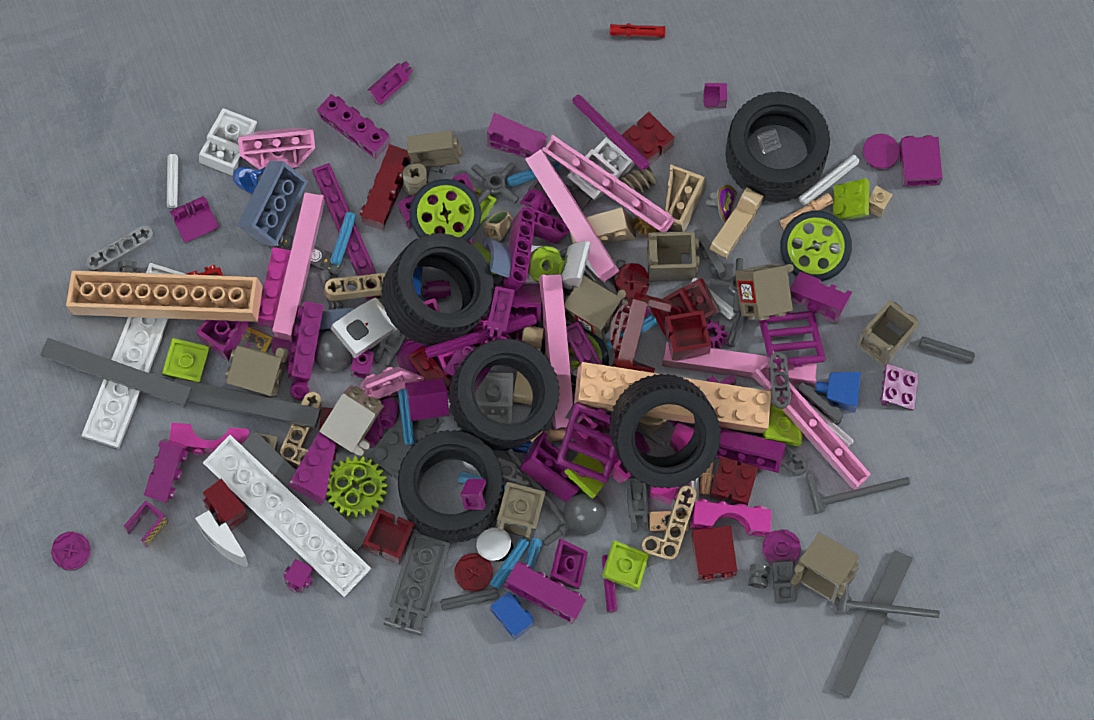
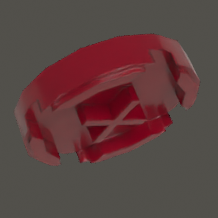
M638 263L623 264L619 268V272L615 274L614 285L617 293L620 290H624L626 292L624 299L626 300L634 297L635 292L646 295L650 285L648 284L649 274L647 270Z
M467 554L459 559L454 568L455 580L458 586L470 593L484 590L490 585L493 578V567L490 561L480 554Z

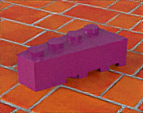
M205 320L195 332L202 343L209 346L210 349L229 362L232 350L236 349L251 322Z

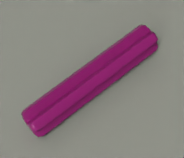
M608 555L602 556L603 569ZM604 578L607 612H616L615 582Z

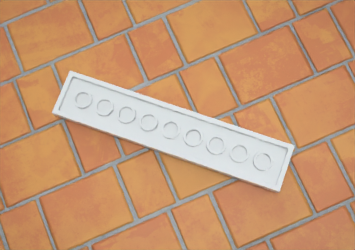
M153 263L149 264L146 273L186 275L185 273ZM128 317L112 360L149 373L170 318ZM104 379L83 430L82 438L119 449L141 392Z
M231 435L203 462L219 479L222 478L226 485L343 597H346L372 569Z

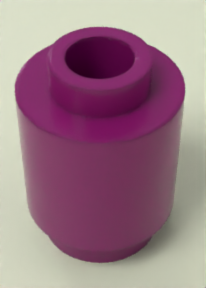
M445 280L427 281L426 286H423L424 297H427L428 300L433 298L436 300L446 299L447 296H451L450 282Z
M387 398L380 403L384 407L377 419L380 426L391 428L397 422L399 403L392 398Z

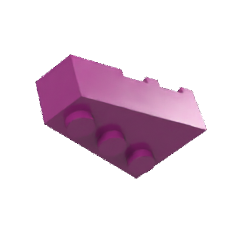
M494 112L487 130V147L522 158H529L540 149L542 150L543 147H546L547 136L544 133L535 131Z
M799 272L790 288L792 302L802 304L809 311L819 313L827 321L836 323L839 322L848 306L852 291L847 290L844 293L836 290V285L826 286L821 283L820 279Z
M319 432L288 486L322 505L326 497L336 442Z
M543 432L532 441L519 469L566 502L578 492L580 487L564 472L567 468L556 463L559 448L557 446L553 447L546 438L548 435Z
M163 439L159 441L158 446L160 449L158 455L154 458V466L149 475L144 496L167 503L175 495L176 488L173 487L175 481L180 480L182 474L180 466L182 462H186L189 452L186 451L187 446Z

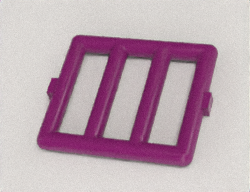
M812 311L786 312L785 316L775 317V315H772L767 320H758L768 360L774 352L815 348L817 355L787 358V365L802 367L803 364L825 362L826 356L815 315ZM808 319L809 326L771 330L768 329L767 325L770 322ZM812 334L813 341L772 344L771 337ZM775 359L773 363H777L778 367L782 360Z
M575 403L556 463L577 472V475L581 477L588 476L607 483L617 455L611 441V436L579 424L577 419L579 413L582 412L610 424L611 416L605 414L606 411L600 408L595 410L581 403ZM574 430L610 444L609 454L605 455L571 441ZM568 448L606 463L603 473L601 474L566 460Z

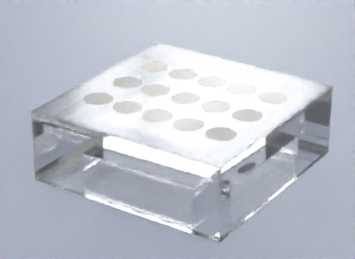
M774 128L757 135L764 154L782 147L777 131Z

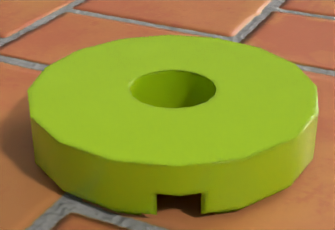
M548 246L538 247L532 251L528 268L530 277L539 283L541 275L561 274L564 261L560 256V252ZM545 260L549 262L547 270L542 268V263Z

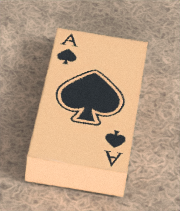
M671 511L649 512L650 532H665ZM676 511L677 518L682 519L685 517L686 511ZM688 521V524H687V527H686L685 532H686V531H689V521ZM674 526L670 529V532H680V529Z

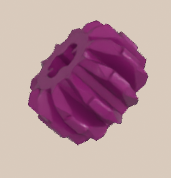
M709 319L706 330H708L709 335L710 333L714 334L712 338L709 337L711 348L721 349V344H726L727 340L725 338L728 336V332L724 331L725 325L719 326V320L713 323V320Z

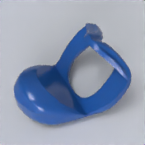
M239 167L233 174V181L240 189L252 195L258 184L257 178L263 174L266 167L260 170Z

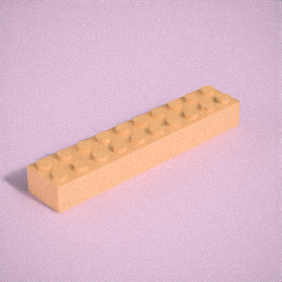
M72 271L66 307L73 315L258 322L263 286L257 277Z
M582 362L577 370L574 404L581 403L590 408L613 411L616 400L620 398V394L625 389L629 388L630 384L632 385L635 381H639L646 376L659 374ZM684 378L693 382L705 394L718 416L721 428L763 434L768 429L771 391ZM666 404L657 406L644 415L695 424L694 415L686 408L678 405Z

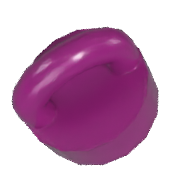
M297 380L291 384L290 394L297 400H303L305 395L310 392L308 383L303 380Z

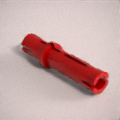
M630 23L626 25L610 24L609 35L626 36V38H630V36L665 38L666 28L665 26L631 25Z

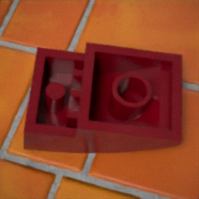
M699 278L663 298L664 300L672 301L670 312L650 307L666 339L664 327L666 316L703 310L705 320L721 312L703 278Z

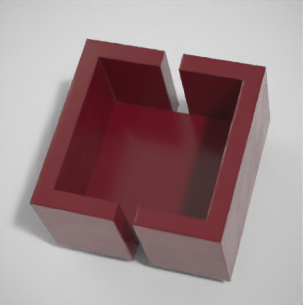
M650 112L639 119L636 126L632 125L622 134L649 161V166L659 158V154L662 156L674 145L675 137Z
M703 310L665 317L664 327L667 340L669 341L668 345L672 360L710 354L711 342L708 330H706L707 324Z
M721 456L709 499L726 502L728 495H732L730 505L746 504L748 506L759 467L743 462L740 466L737 465L738 461Z
M222 478L202 492L204 506L211 514H215L214 516L219 526L226 523L230 531H232L248 519L245 507Z
M378 508L362 543L363 549L378 556L383 553V558L400 564L415 531V524L398 517L396 525L394 524V514Z

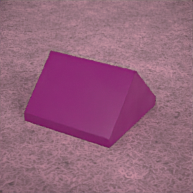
M443 378L404 384L410 421L449 416L448 394Z
M559 539L550 580L553 582L558 581L566 587L579 589L588 552L563 539Z

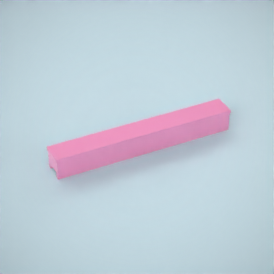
M554 135L551 136L547 146L543 147L542 151L659 232H667L675 221L669 213Z
M540 149L525 160L576 242H590L588 261L598 277L605 283L606 280L618 273L619 269L548 156Z
M304 193L272 330L274 338L293 341L294 327L298 319L297 310L301 306L325 203L324 195Z
M561 274L541 275L539 277L546 357L551 362V366L554 367V371L557 374L556 378L559 381L558 386L560 387L558 407L552 417L553 430L567 427L569 420L565 417L573 406Z
M666 342L662 366L723 375L732 374L737 377L754 379L751 374L768 361V357L711 348L710 354L672 360L669 342ZM817 363L803 364L802 367L789 365V382L795 385H800L803 382L814 387Z
M766 361L751 375L764 390L771 391L768 361ZM779 375L775 376V383L779 386L784 385V378ZM789 382L791 401L782 410L845 482L855 490L871 473ZM785 388L782 390L775 389L776 392L780 391V397L777 398V401H780L781 404L786 401V398H782V391H786Z

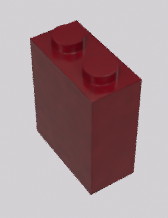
M731 526L692 530L691 539L697 580L711 582L714 581V578H722V580L733 579V576L737 575L738 570Z

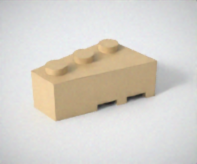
M671 164L665 211L675 219L669 229L676 232H685L706 189V181L704 176Z
M623 207L586 217L602 244L636 239L633 219ZM571 234L573 244L577 243L575 238Z

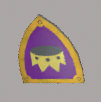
M725 184L717 189V193L713 192L711 198L706 200L707 206L718 207L724 224L732 214L737 192L731 185Z

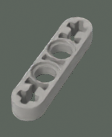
M141 226L89 255L86 259L89 271L100 272L150 244L154 239L152 229L148 226ZM145 232L148 234V238L142 237L141 233ZM135 236L139 240L138 244L136 243V240L134 238ZM127 240L133 242V246L129 249L123 247V243ZM109 250H115L117 252V255L114 258H108L106 256ZM101 255L104 256V259H105L106 262H103V259L101 258ZM92 261L98 262V266L92 265Z

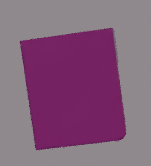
M727 83L704 84L703 97L705 108H726Z
M467 479L460 494L465 509H484L486 504L482 491L486 485L485 479Z

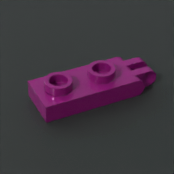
M407 61L402 64L397 63L367 90L376 104L381 105L410 79L408 75L413 72V69L408 67L409 63Z
M495 287L487 330L490 331V339H493L494 332H498L497 339L501 340L502 333L506 334L515 290Z

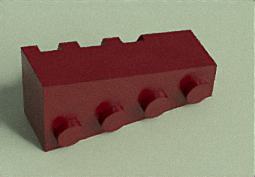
M389 144L379 172L374 179V185L368 192L367 203L362 206L360 211L363 224L382 231L384 230L403 186L404 168L411 164L408 150Z

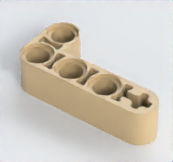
M746 187L737 207L710 246L711 251L727 259L756 216L763 200V195Z
M386 273L330 279L325 284L324 296L330 301L381 296L383 278ZM370 282L373 283L376 287L370 289L366 286V284ZM354 285L357 289L351 291L347 286ZM333 287L336 292H332L330 288Z
M534 326L524 328L522 341L531 344L532 347H536L537 350L541 351L544 328ZM517 371L512 402L532 405L533 393L527 379Z
M309 392L305 395L301 405L310 406V403H313L312 407L321 409V397L316 392ZM296 424L291 425L280 453L293 468L298 469L308 452L307 449H304V446L313 428ZM296 434L302 435L300 440L292 439ZM293 451L295 454L293 457L287 458L285 453Z
M682 486L679 488L663 539L654 536L643 538L641 547L645 552L670 560L677 557L696 498V491L693 487ZM687 489H689V493L692 494L691 498L687 497L685 502L689 503V507H687L686 505L678 504L679 500L681 502L684 501V495H682V492L687 491ZM680 507L686 510V515L682 519L676 516V510ZM674 526L680 529L678 537L670 535V529ZM648 539H653L656 543L653 550H647L645 547ZM667 545L674 547V553L671 556L664 554V548Z

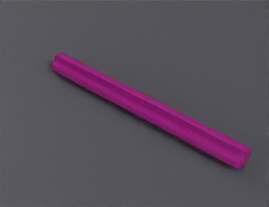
M578 94L573 97V104L641 170L649 167V161L581 95Z
M530 314L509 321L506 334L535 325L537 322L535 315ZM486 328L426 347V355L428 358H432L490 339V331ZM494 332V337H497L498 332Z

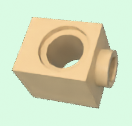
M876 186L869 197V212L881 218L893 194Z

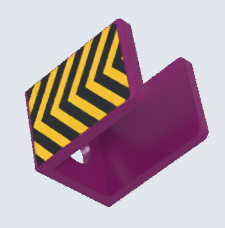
M147 501L139 507L124 525L126 533L130 534L149 511L158 518L156 523L141 539L145 548L168 523L166 516Z

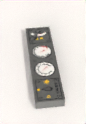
M283 232L277 246L269 245V248L273 249L275 247L291 250L294 236ZM314 246L310 266L322 271L329 270L331 275L338 277L345 263V258H342L340 265H334L331 263L333 253Z

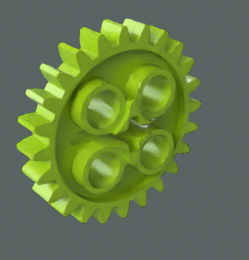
M354 456L353 461L346 457V463L339 460L340 466L333 465L334 472H330L331 478H329V485L327 487L329 492L326 493V498L331 499L328 502L331 505L335 503L333 507L336 510L340 508L341 515L347 512L348 518H350L351 514H354L357 519L359 513L365 518V512L367 511L372 515V508L374 507L378 510V502L384 503V499L381 496H387V492L384 489H387L388 485L383 483L387 481L386 476H382L384 473L383 469L377 471L379 465L375 464L372 466V459L366 463L364 456L360 461L357 460V456ZM357 471H363L365 473L364 476L360 478L355 477L354 474ZM340 481L348 483L345 487H339L337 484ZM354 484L356 486H359L358 490H356V488H353ZM367 487H373L375 489L374 492L370 494L365 493L364 490ZM350 497H356L358 499L357 502L353 504L349 503L347 500Z

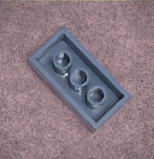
M269 161L237 226L261 245L277 246L308 181L284 161Z

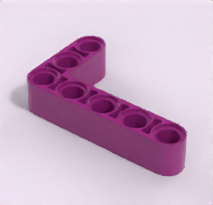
M530 207L521 208L512 221L509 241L511 271L509 278L504 276L503 283L505 288L515 290L516 292L526 281L533 236L557 244L569 233L570 230L562 219Z

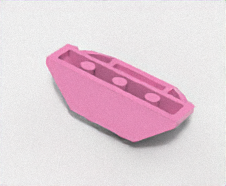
M286 128L266 130L238 137L240 156L259 170L266 167L269 161H284L291 168L299 167L315 149L313 129Z
M389 367L383 370L381 374L367 376L361 382L360 388L364 390V394L369 397L373 396L381 402L387 398L393 399L398 397V391L405 389V383L425 380L423 376L403 368Z

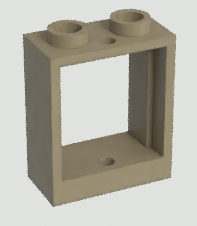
M452 130L407 136L408 155L413 164L421 163L425 168L461 163L460 156H463L462 145H459L458 137L454 136Z

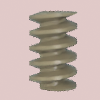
M421 163L410 164L403 171L404 190L408 195L414 196L427 184L426 169Z
M650 167L645 170L640 168L639 171L633 170L632 174L628 173L626 175V178H620V181L635 191L638 189L641 193H643V186L650 189V182L654 186L656 185L655 175Z

